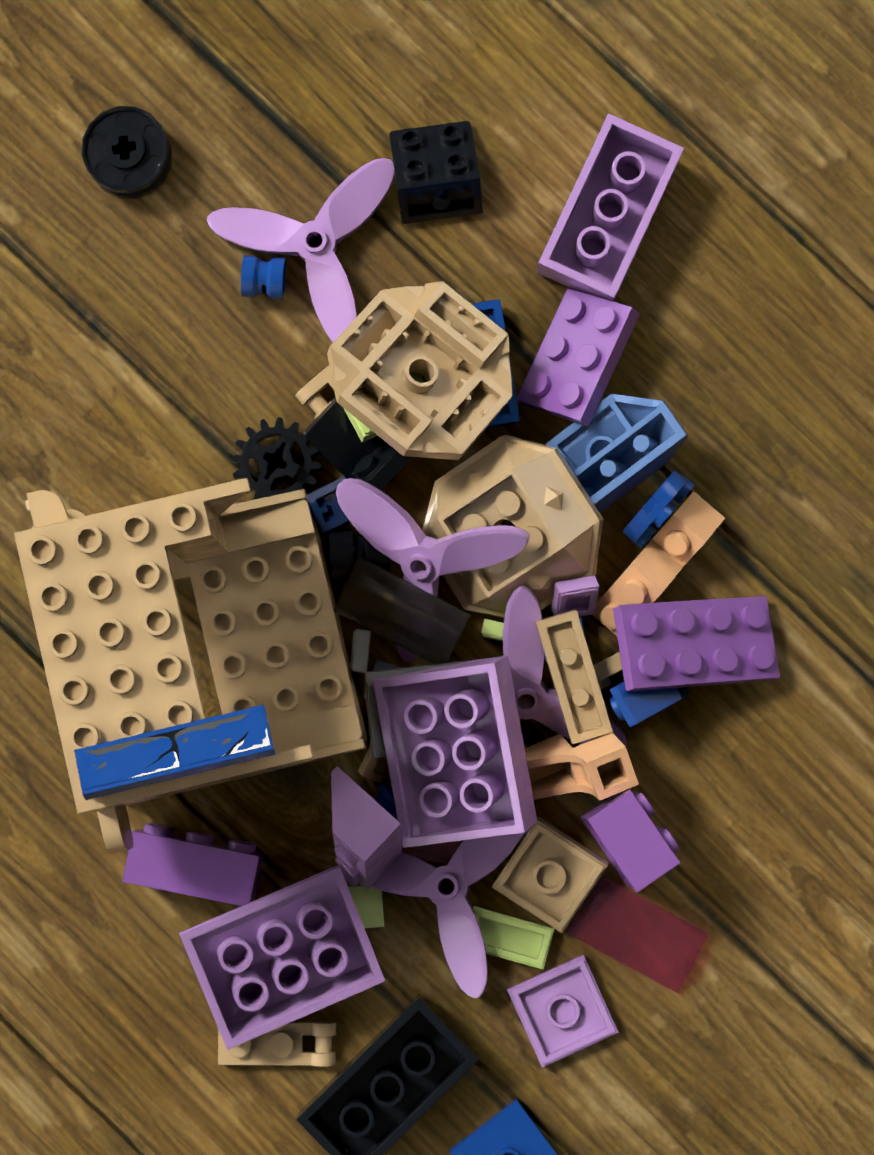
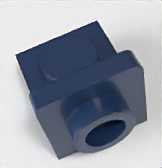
M354 474L344 476L307 495L311 505L312 517L319 525L322 534L349 526L350 521L338 504L336 489L343 479H355Z

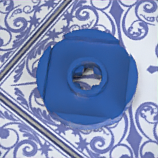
M674 470L622 532L641 549L656 531L650 524L653 523L659 528L676 507L671 500L674 499L679 504L695 484L683 474L681 475L678 471Z

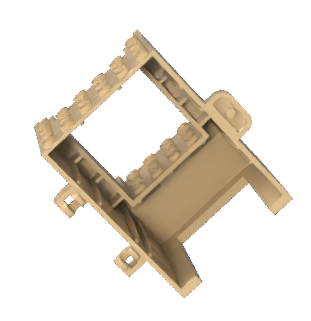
M248 478L87 516L77 510H66L61 498L50 491L39 490L26 493L28 498L25 501L26 508L31 511L34 526L28 530L15 532L14 536L77 814L97 811L104 843L109 854L134 848L126 806L369 748L317 523L312 517L311 505L308 504L305 489L234 504L245 493L251 491ZM190 578L222 715L264 705L276 755L85 800L82 795L74 750L206 719L175 586V581Z

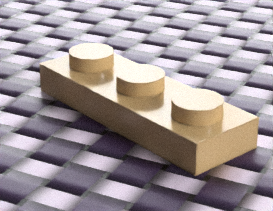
M574 609L535 621L571 743L575 744L612 733L613 730L577 610Z

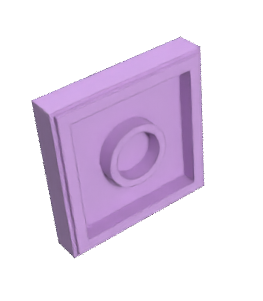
M583 954L507 988L542 1067L619 1033Z

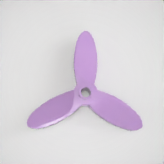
M380 158L360 167L332 192L314 221H308L303 224L269 211L232 207L213 211L207 216V222L209 227L218 236L244 248L265 253L300 256L306 262L309 292L314 309L326 334L334 342L357 317L350 283L335 255L337 244L357 231L378 209L394 181V164L390 159ZM313 239H322V244L319 247L311 248L309 246Z
M348 478L343 479L336 489L338 504L357 531L375 549L401 565L404 577L395 609V643L399 655L405 662L415 660L422 653L428 642L436 615L440 575L475 570L498 564L519 554L530 539L529 533L525 530L503 525L477 527L435 539L426 536L406 510L371 484L360 479Z
M519 586L508 599L503 624L504 656L508 655L519 720L534 719L556 733L570 739L556 691L546 686L542 680L545 654L535 621L542 619L540 606L536 596L529 588ZM524 694H530L528 697H522ZM609 717L613 730L612 733L626 746L625 733ZM595 737V738H592V739H589V740H585V741H582V742H579V743H580V744H584V743L589 742V741H591V740H593V739H596V738H598V737Z
M525 833L463 840L447 866H440L438 868L416 856L402 852L397 861L372 886L375 889L397 895L429 897L436 904L439 935L446 961L461 990L473 998L480 997L485 991L488 980V966L481 928L467 898L470 886L494 871L512 853ZM447 878L451 879L455 886L451 894H446L442 890V883Z

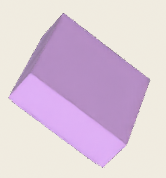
M595 575L555 582L551 607L553 616L574 609L577 610L578 616L594 614L599 591V584Z

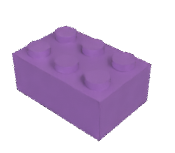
M625 790L606 798L580 816V818L624 883L635 892H639L680 864L675 856V853L680 851V848L666 828L655 827L650 818L656 813L642 793Z
M151 822L150 824H145L144 829L132 831L134 848L128 850L122 882L239 906L255 901L265 854L255 851L256 843L232 839V841H228L227 846L214 843L216 835L191 831L187 832L186 837L173 835L175 827Z

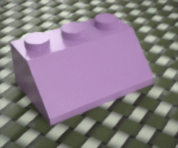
M337 766L331 772L332 829L335 845L334 851L336 853L335 861L340 866L345 880L350 885L356 887L360 883L368 891L402 855L401 823Z

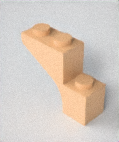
M693 491L596 604V611L592 615L617 636L613 608L625 604L654 603L687 562L710 538L725 517Z
M608 733L574 748L561 734H558L525 748L534 800L566 793L584 792L594 795L601 801L639 785L626 746L613 733Z

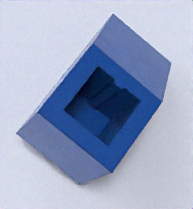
M622 682L610 689L613 695L610 703L617 717L621 721L626 720L629 727H632L683 699L690 692L687 687L626 692L625 682Z

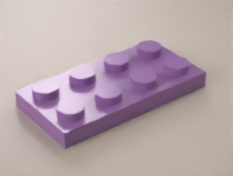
M766 596L625 604L613 608L626 692L761 682L780 678Z

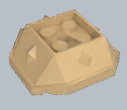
M444 281L426 283L424 286H405L381 290L330 345L327 352L337 403L402 456L459 460L512 397L511 369L508 355L510 352L509 334ZM410 373L420 374L425 378L426 383L415 381L410 376Z
M503 435L435 481L422 529L426 536L439 539L477 527L500 526L505 519L511 521L515 527L525 530L530 535L529 542L524 549L510 559L480 569L442 575L464 610L504 617L508 599L513 591L519 586H525L536 596L541 611L552 604L555 582L596 575L603 517L558 448Z

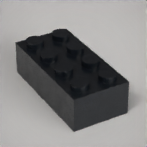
M418 994L299 1111L296 1120L330 1155H383L479 1060L478 1053Z

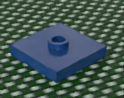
M517 1098L449 1149L451 1155H558Z

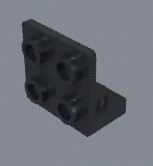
M469 121L409 128L389 133L402 224L483 213L480 174Z
M336 398L303 432V436L343 476L354 474L355 479L365 481L380 491L412 458L402 456L379 436L361 442L344 408L337 403Z

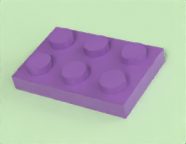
M567 288L516 400L525 406L588 427L640 313L633 307Z

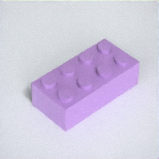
M608 113L538 262L536 273L573 290L614 301L684 148Z

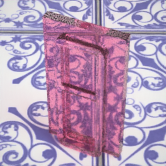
M603 876L596 882L566 931L567 934L677 993L694 965L701 947L709 934Z

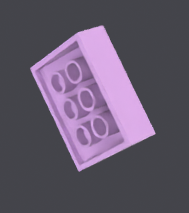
M508 655L466 661L373 680L398 822L401 823L403 848L525 833L538 822Z
M339 865L179 933L227 1050L385 982Z

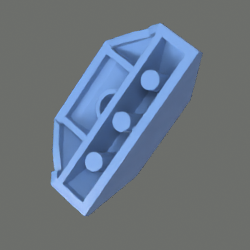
M610 394L598 404L588 427L574 422L547 442L546 445L559 449L595 507L601 513L666 465L689 435L665 401Z

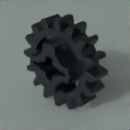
M281 417L277 418L275 427H269L266 420L262 419L260 420L261 430L256 433L252 428L248 427L246 432L250 439L247 442L242 440L236 441L235 444L242 450V454L231 456V461L236 465H241V469L234 472L233 477L235 480L248 478L250 490L256 492L254 500L302 490L306 484L317 486L318 482L311 476L312 471L322 470V465L312 461V457L317 456L320 452L314 446L308 447L309 441L303 435H298L299 423L294 422L287 429L284 428V421ZM280 436L275 444L265 447L259 444L267 438ZM296 444L303 452L304 468L293 460L292 453ZM284 452L282 459L287 467L284 470L277 468L270 475L271 467L267 459L269 457L276 459L279 454ZM250 459L258 463L261 469L257 483L250 473ZM288 479L296 482L286 489L272 490L279 482Z

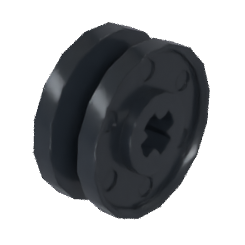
M117 106L103 111L89 124L82 138V158L88 173L105 192L118 198L138 199L153 193L165 182L172 167V148L163 127L150 113L137 107ZM126 146H131L133 151L130 152V159L124 160L121 155L125 153Z

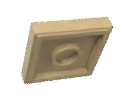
M538 816V822L528 830L493 883L492 888L563 933L607 868L608 861Z

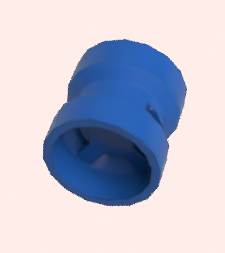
M244 255L241 271V296L254 298L258 294L266 293L270 299L283 300L286 281V258L273 257L269 262L260 261L257 256Z

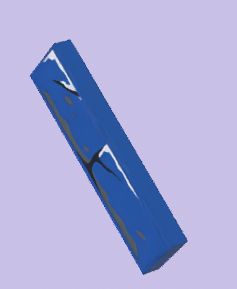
M264 705L74 750L82 795L85 800L276 755Z

